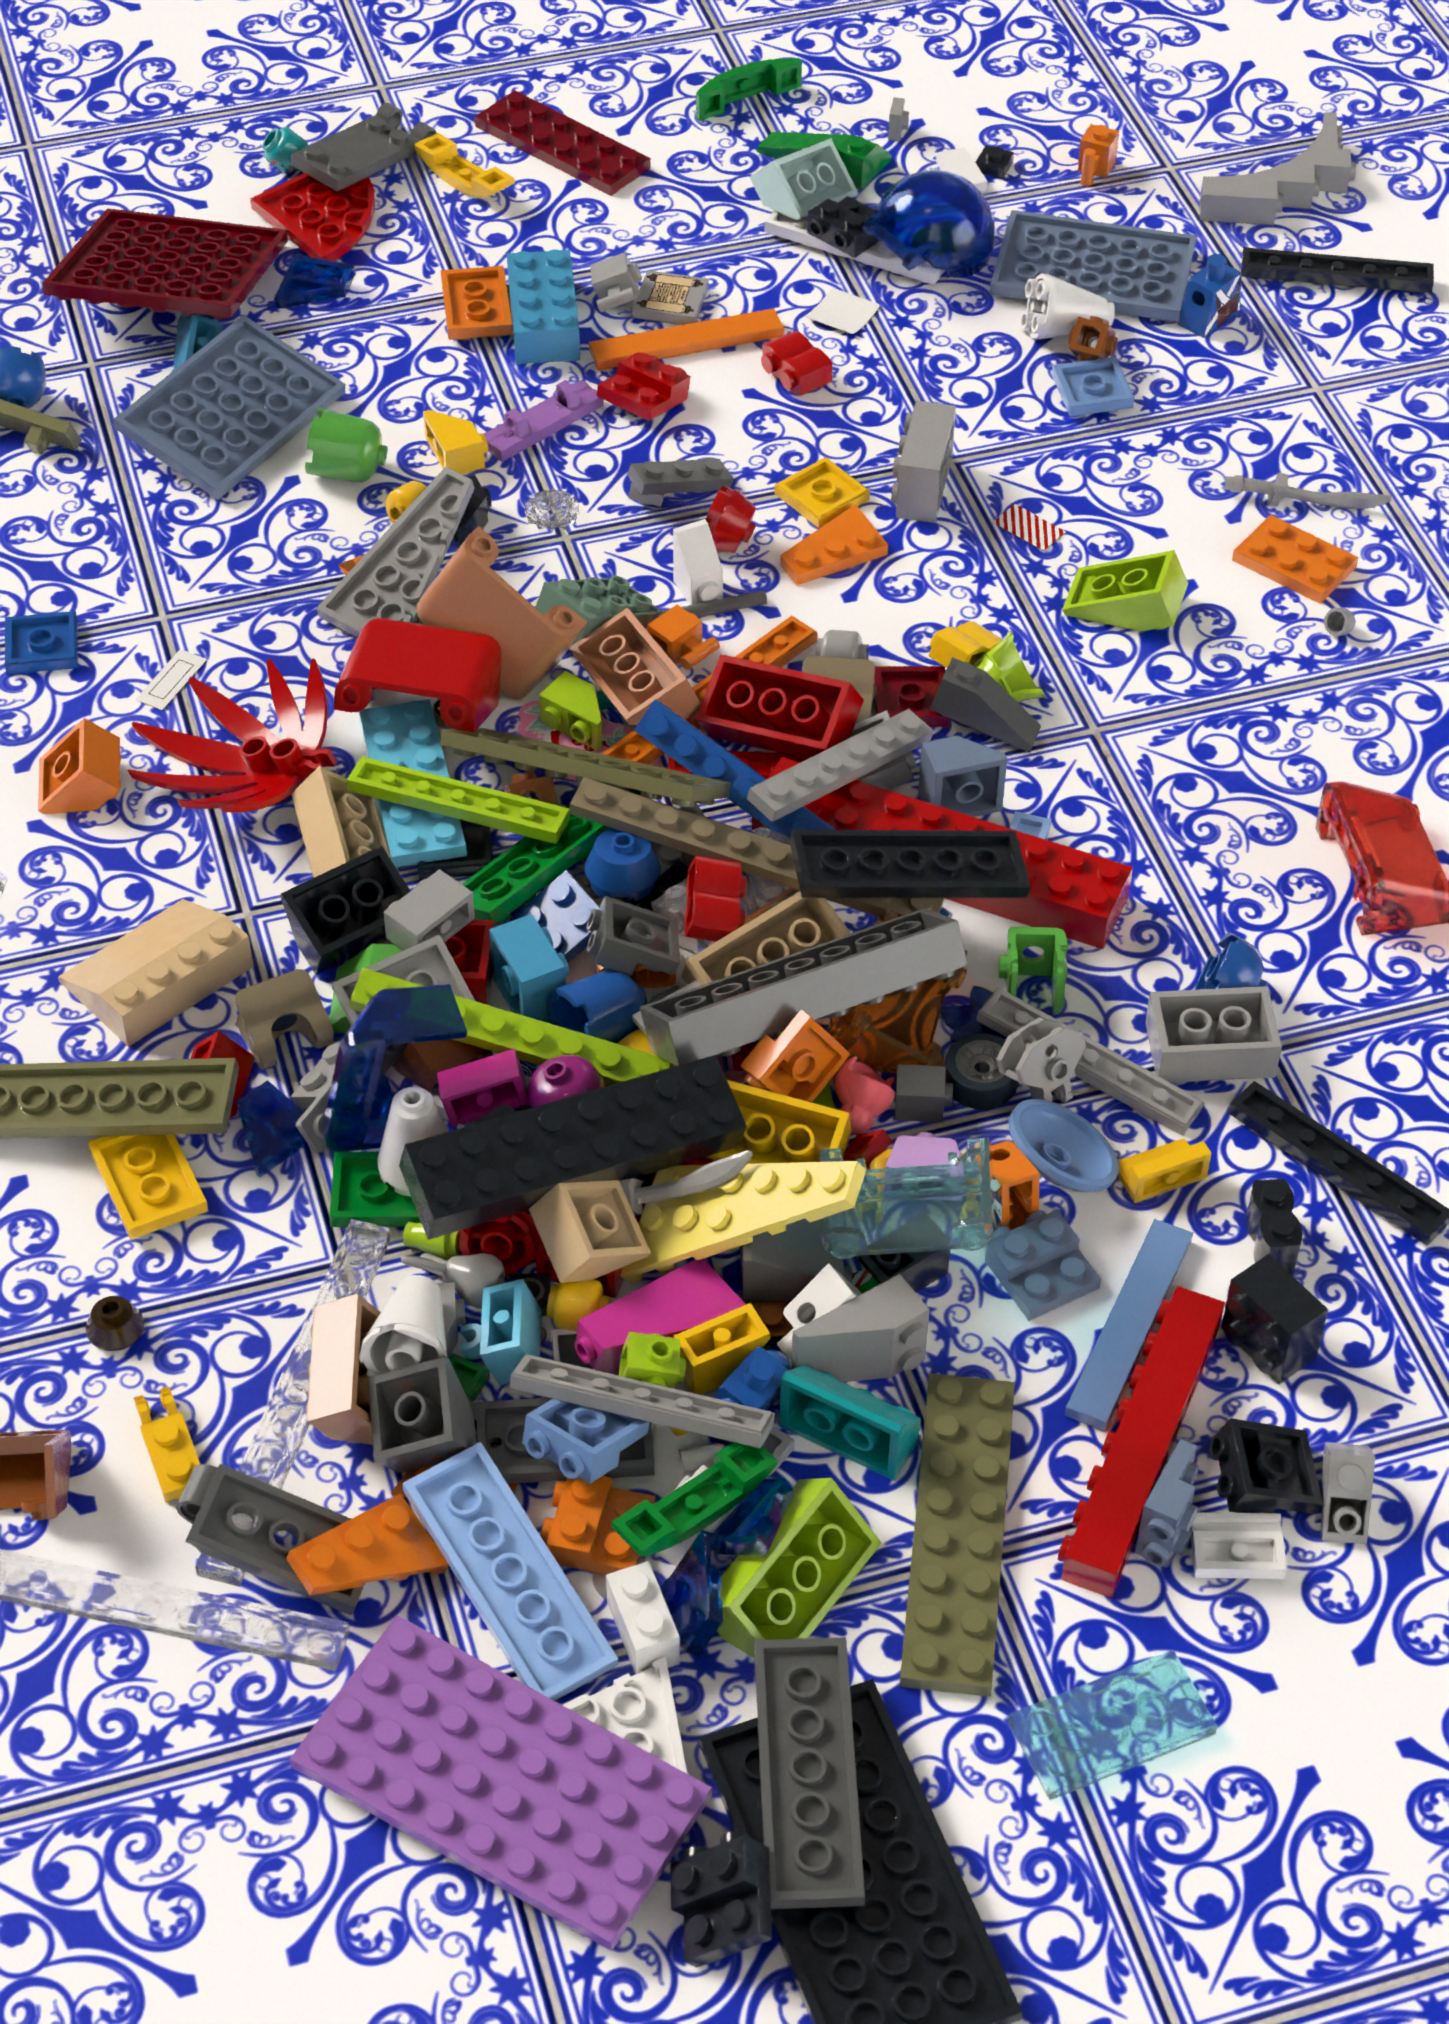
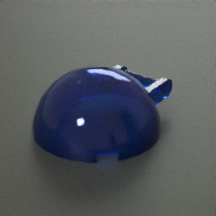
M936 169L923 170L905 176L894 184L884 194L874 215L869 217L862 227V230L868 236L874 235L902 260V266L908 271L928 262L933 268L949 271L947 278L968 277L980 272L989 262L995 245V221L989 203L983 193L966 178L949 171Z

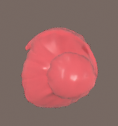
M856 1056L846 1060L833 1078L836 1094L842 1104L840 1110L850 1113L852 1135L869 1130L874 1124V1118L884 1113L891 1106L896 1096L895 1091L891 1088L895 1083V1079L891 1077L885 1081L872 1067L864 1062L856 1061L858 1058Z

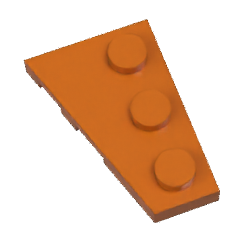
M855 504L782 553L780 565L797 586L888 555V544Z

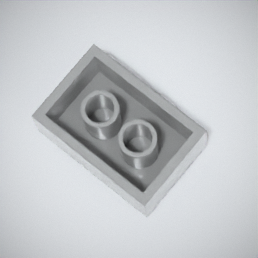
M916 400L913 414L907 413L904 425V434L907 435L901 434L898 455H901V457L895 456L892 476L897 477L898 483L893 484L891 503L896 504V518L936 523L952 461L956 406Z
M1268 986L1150 992L1145 1024L1157 1076L1170 1083L1276 1077L1282 1045Z

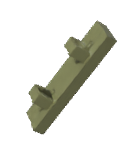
M0 399V426L26 434L25 443L32 452L42 455L50 443L74 451L78 448L81 438L70 422Z

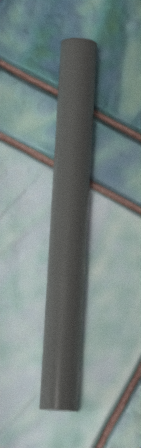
M763 590L683 606L682 608L699 618L767 604V596ZM669 609L656 612L655 615L650 617L644 623L643 627L647 628V624H649L650 622L664 614Z

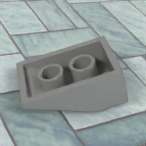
M899 1274L794 1330L792 1335L791 1369L807 1365L817 1371H826L841 1382L891 1378L902 1371H911L919 1366L926 1356L930 1309Z

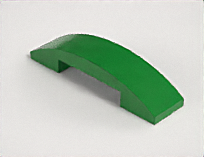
M799 58L769 59L748 63L719 74L705 83L696 92V119L702 121L725 113V104L767 90H771L775 95H779L800 88L802 86V61Z
M732 1442L715 1454L714 1465L653 1505L645 1499L613 1520L611 1527L640 1557L671 1548L702 1531L734 1508L775 1469L778 1460L763 1446L757 1448Z

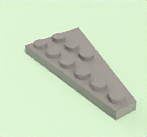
M445 466L316 608L318 616L357 638L364 625L374 618L416 623L418 619L417 604L436 578L475 489L472 479Z

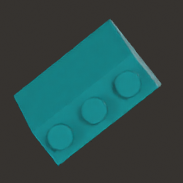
M803 1365L786 1371L783 1374L780 1390L779 1427L893 1481L896 1480L919 1442L921 1418L913 1415L911 1411L904 1407L893 1406L876 1398L865 1389H856L845 1384L826 1371H817L807 1365Z

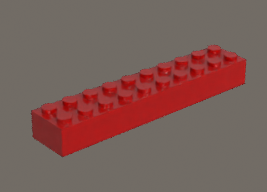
M781 757L769 778L800 762ZM854 780L805 805L806 808L837 830L1015 831L1031 886L1028 898L945 899L1031 927L1060 928L1064 930L1066 938L1100 949H1104L1129 897L1132 866L858 780ZM752 817V833L790 845Z

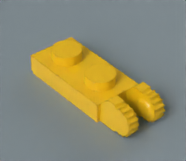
M169 1386L159 1389L162 1407L166 1410L167 1417L152 1421L149 1404L144 1399V1396L140 1395L133 1398L141 1425H139L141 1435L165 1503L181 1497L193 1468L200 1465L182 1412L178 1413Z

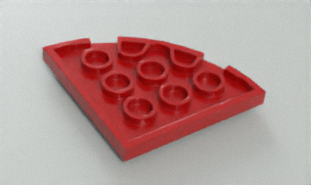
M304 173L250 198L253 211L274 228L286 229L288 231V239L322 267L336 262L337 259L350 251L362 239L371 225L375 212L374 185L369 176L339 191H335Z

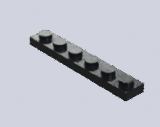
M1243 247L1241 277L1274 279L1285 282H1309L1317 285H1344L1351 288L1367 287L1379 290L1390 289L1412 293H1432L1434 263Z
M1253 1081L1230 1103L1228 1114L1426 1246L1449 1225V1208L1256 1081Z

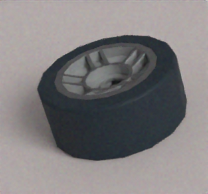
M988 1033L971 1034L958 1039L950 1046L945 1057V1083H953L952 1098L969 1108L988 1110L1005 1105L1014 1097L1019 1082L1000 1073L996 1061L1006 1040Z

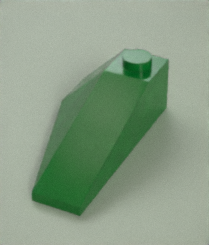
M772 132L757 146L758 153L779 159L832 139L858 190H862L892 160V155L879 144L851 134Z

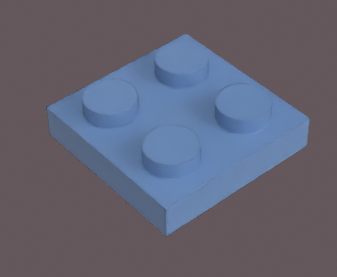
M1116 357L1053 365L1052 377L1069 416H1083L1092 413L1133 408L1134 395Z

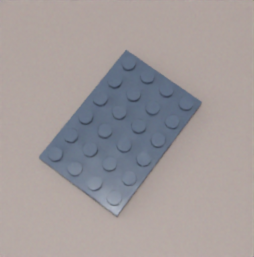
M1011 210L991 279L989 295L1028 300L1025 295L1028 279H1036L1038 275L1044 273L1107 299V302L1114 304L1115 313L1179 322L1197 235Z
M242 315L116 416L113 428L219 500L313 420V417L316 418L318 416V408L327 409L345 393L346 384L245 315Z

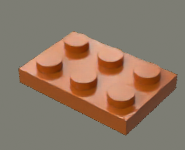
M504 266L440 270L448 340L513 335Z
M1270 514L1234 549L1232 561L1321 604L1357 568L1359 557Z

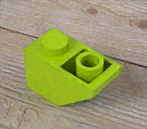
M564 671L539 694L540 721L548 727L554 728L574 738L577 742L598 751L602 747V720L595 687L593 684Z

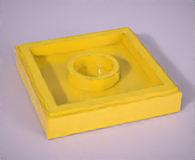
M827 457L775 484L774 491L775 495L817 528L824 526L853 505L860 506L870 500V490Z

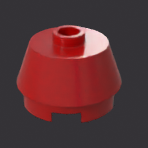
M724 485L721 486V489L716 494L705 520L709 525L716 551L735 554L742 541L749 542L756 528V524L751 521L757 508L737 488L732 490Z
M529 1210L459 1231L460 1249L463 1256L481 1253L496 1256L503 1263L505 1269L504 1277H508V1274H517L518 1269L530 1264L536 1258L535 1252L541 1241Z

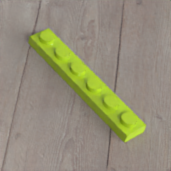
M361 756L347 778V789L350 792L557 844L570 821V808Z

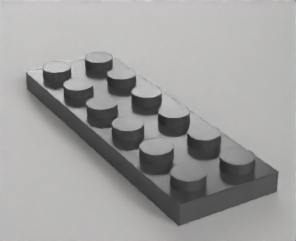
M846 1637L754 1640L763 1843L769 1847L771 1909L864 1906L865 1891Z

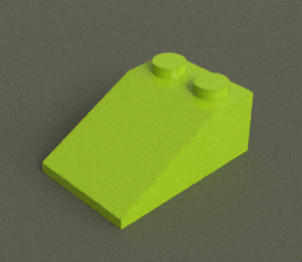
M1175 550L1079 567L1062 610L1066 616L1137 631L1163 630L1169 626H1174L1188 581Z

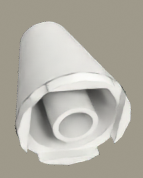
M407 1087L395 1094L392 1099L377 1162L381 1179L385 1184L387 1182L393 1186L395 1192L404 1196H411L399 1167L404 1145L449 1132L432 1095L423 1088Z
M421 1275L409 1276L401 1281L362 1342L359 1359L360 1363L363 1362L368 1369L366 1374L368 1377L444 1356L447 1357L441 1290L435 1281Z

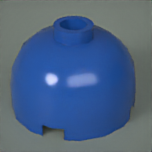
M21 347L0 348V399L28 409L33 407L40 401L46 388L47 379L44 361L33 351H31V355L22 353Z
M1232 932L1227 933L1217 944L1224 949L1215 957L1209 956L1198 978L1195 990L1266 986V981L1261 979L1264 970L1261 955L1255 946Z

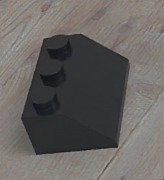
M380 846L281 893L280 897L296 944L315 975H318L353 958L372 944H382L388 941L383 912L394 901L400 900L408 894L410 889L384 848Z

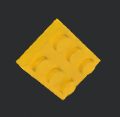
M174 1134L102 1136L87 1142L89 1152L130 1240L208 1212L207 1201Z

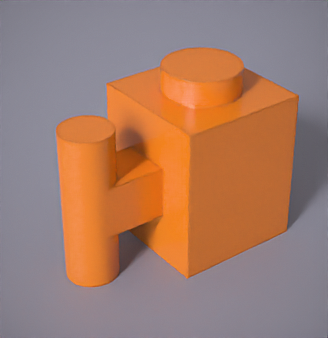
M1089 125L1080 140L1077 171L1082 172L1081 185L1085 187L1091 186L1094 175L1107 178L1116 163L1119 140L1118 130L1110 129L1105 125Z
M678 604L647 624L648 633L675 665L681 663L682 667L686 670L691 669L720 648V644L715 637H710L702 643V621L695 614L688 612Z

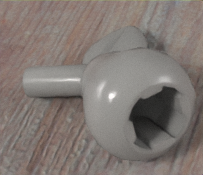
M424 1253L420 1257L412 1255L401 1257L402 1263L443 1277L444 1283L455 1282L456 1294L465 1299L467 1304L480 1309L482 1308L483 1288L503 1284L505 1275L503 1263L496 1256L486 1253L453 1256L448 1261L429 1253Z

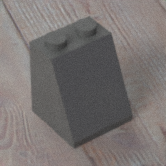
M834 1214L813 1222L802 1219L787 1224L786 1231L771 1235L767 1231L753 1236V1242L740 1246L742 1300L746 1305L750 1302L786 1300L791 1302L827 1264L832 1265L852 1283V1268L843 1264V1258L850 1257L849 1232L841 1233V1218L839 1215Z

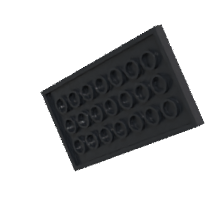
M871 1679L850 1686L865 1891L864 1906L771 1909L772 1927L811 2023L1011 2024L1020 2021L1022 2018L1021 2007L874 1680ZM757 1718L700 1736L699 1746L733 1830L746 1833L750 1838L764 1845Z

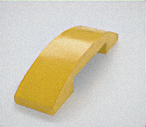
M438 132L414 144V149L420 158L437 176L456 190L467 195L488 197L515 183L514 177L495 166L485 171L458 155L457 143Z

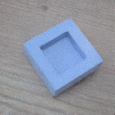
M1015 811L1010 828L1047 840L1051 819Z

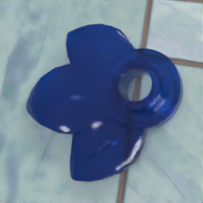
M973 986L969 1005L941 1007L940 1013L944 1023L951 1030H954L950 1037L951 1042L955 1043L958 1039L971 1034L987 1033L1001 1037L1004 1040L1007 1039V1037L976 1020L979 1010L992 995V991L983 987Z

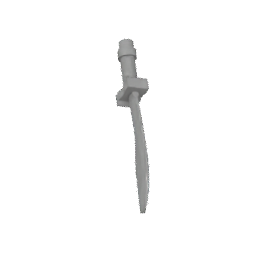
M1279 472L1275 482L1244 478L1242 475L1226 476L1224 490H1233V492L1239 493L1241 491L1267 494V505L1278 507L1280 499L1284 497L1348 509L1373 508L1391 501V496L1360 492L1323 493L1288 486L1289 474Z
M746 1150L706 1164L679 1180L641 1188L643 1181L631 1178L620 1180V1184L634 1216L641 1215L643 1213L642 1204L682 1197L723 1185L741 1172L750 1161L753 1153Z

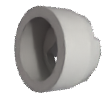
M1332 608L1326 613L1324 618V627L1332 636H1345L1354 629L1356 623L1354 614L1346 608Z

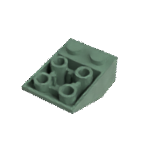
M616 575L610 578L597 579L587 577L584 580L561 579L560 581L544 582L535 606L544 615L550 608L563 605L571 608L582 617L587 624L573 644L626 608L632 612L642 626L656 612L661 611L652 604V600L649 597L633 589L627 579Z

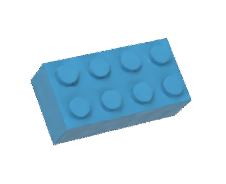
M552 249L539 252L520 251L517 253H506L516 364L580 360L579 322L570 250Z

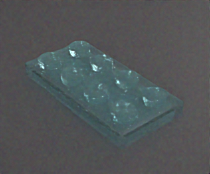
M1174 1650L1009 1713L1008 1724L1049 1801L1216 1734L1217 1730L1216 1722Z

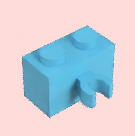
M523 1279L483 1288L481 1325L470 1323L461 1327L462 1335L467 1342H470L460 1345L461 1352L468 1360L481 1357L499 1386L510 1383V1375L525 1355L529 1354L540 1357L542 1309Z

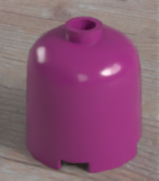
M560 1055L542 1063L534 1071L527 1086L528 1103L530 1108L606 1087L607 1085L591 1061L577 1055Z

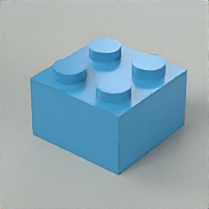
M533 914L489 929L493 982L509 1009L513 1013L549 1023L547 997L555 993L558 987L566 985V976L569 975L570 971L565 956L562 953L557 954L554 950L553 941L548 929L545 926L540 927Z

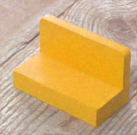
M1179 1139L1118 1160V1178L1134 1203L1206 1179L1212 1153L1204 1141L1190 1146L1185 1139Z

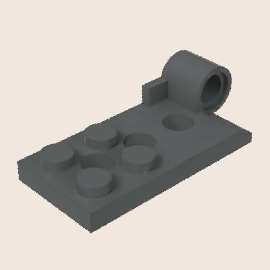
M201 1464L193 1468L176 1506L178 1514L193 1524L185 1542L194 1546L202 1554L352 1615L365 1583L362 1587L309 1595L286 1560L290 1550L351 1518L222 1464H219L218 1467ZM240 1513L246 1514L253 1519L255 1527L250 1530H242L233 1523L232 1516ZM278 1531L291 1533L295 1537L297 1545L290 1548L279 1545L275 1541L274 1533Z

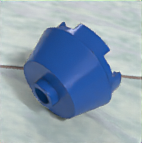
M614 828L608 829L598 836L585 862V874L591 882V889L603 899L605 896L613 899L614 896H634V901H638L653 891L655 882L661 872L660 861L650 840Z

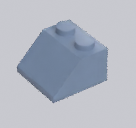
M960 736L923 742L921 746L918 796L921 801L972 817L1000 812L1003 808L1007 757L1005 753Z

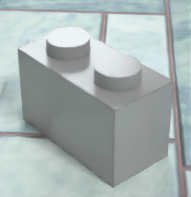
M439 869L427 879L420 881L413 890L400 900L390 904L387 910L383 912L386 938L402 950H406L438 934L446 942L475 919L473 892Z

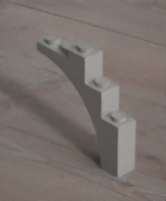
M1325 112L1323 125L1316 140L1304 152L1288 162L1251 174L1203 176L1199 201V221L1274 225L1275 215L1282 212V207L1311 209L1312 198L1318 197L1319 191L1347 193L1349 181L1355 180L1356 162H1351V149H1343V143H1341L1342 126L1337 125V113Z

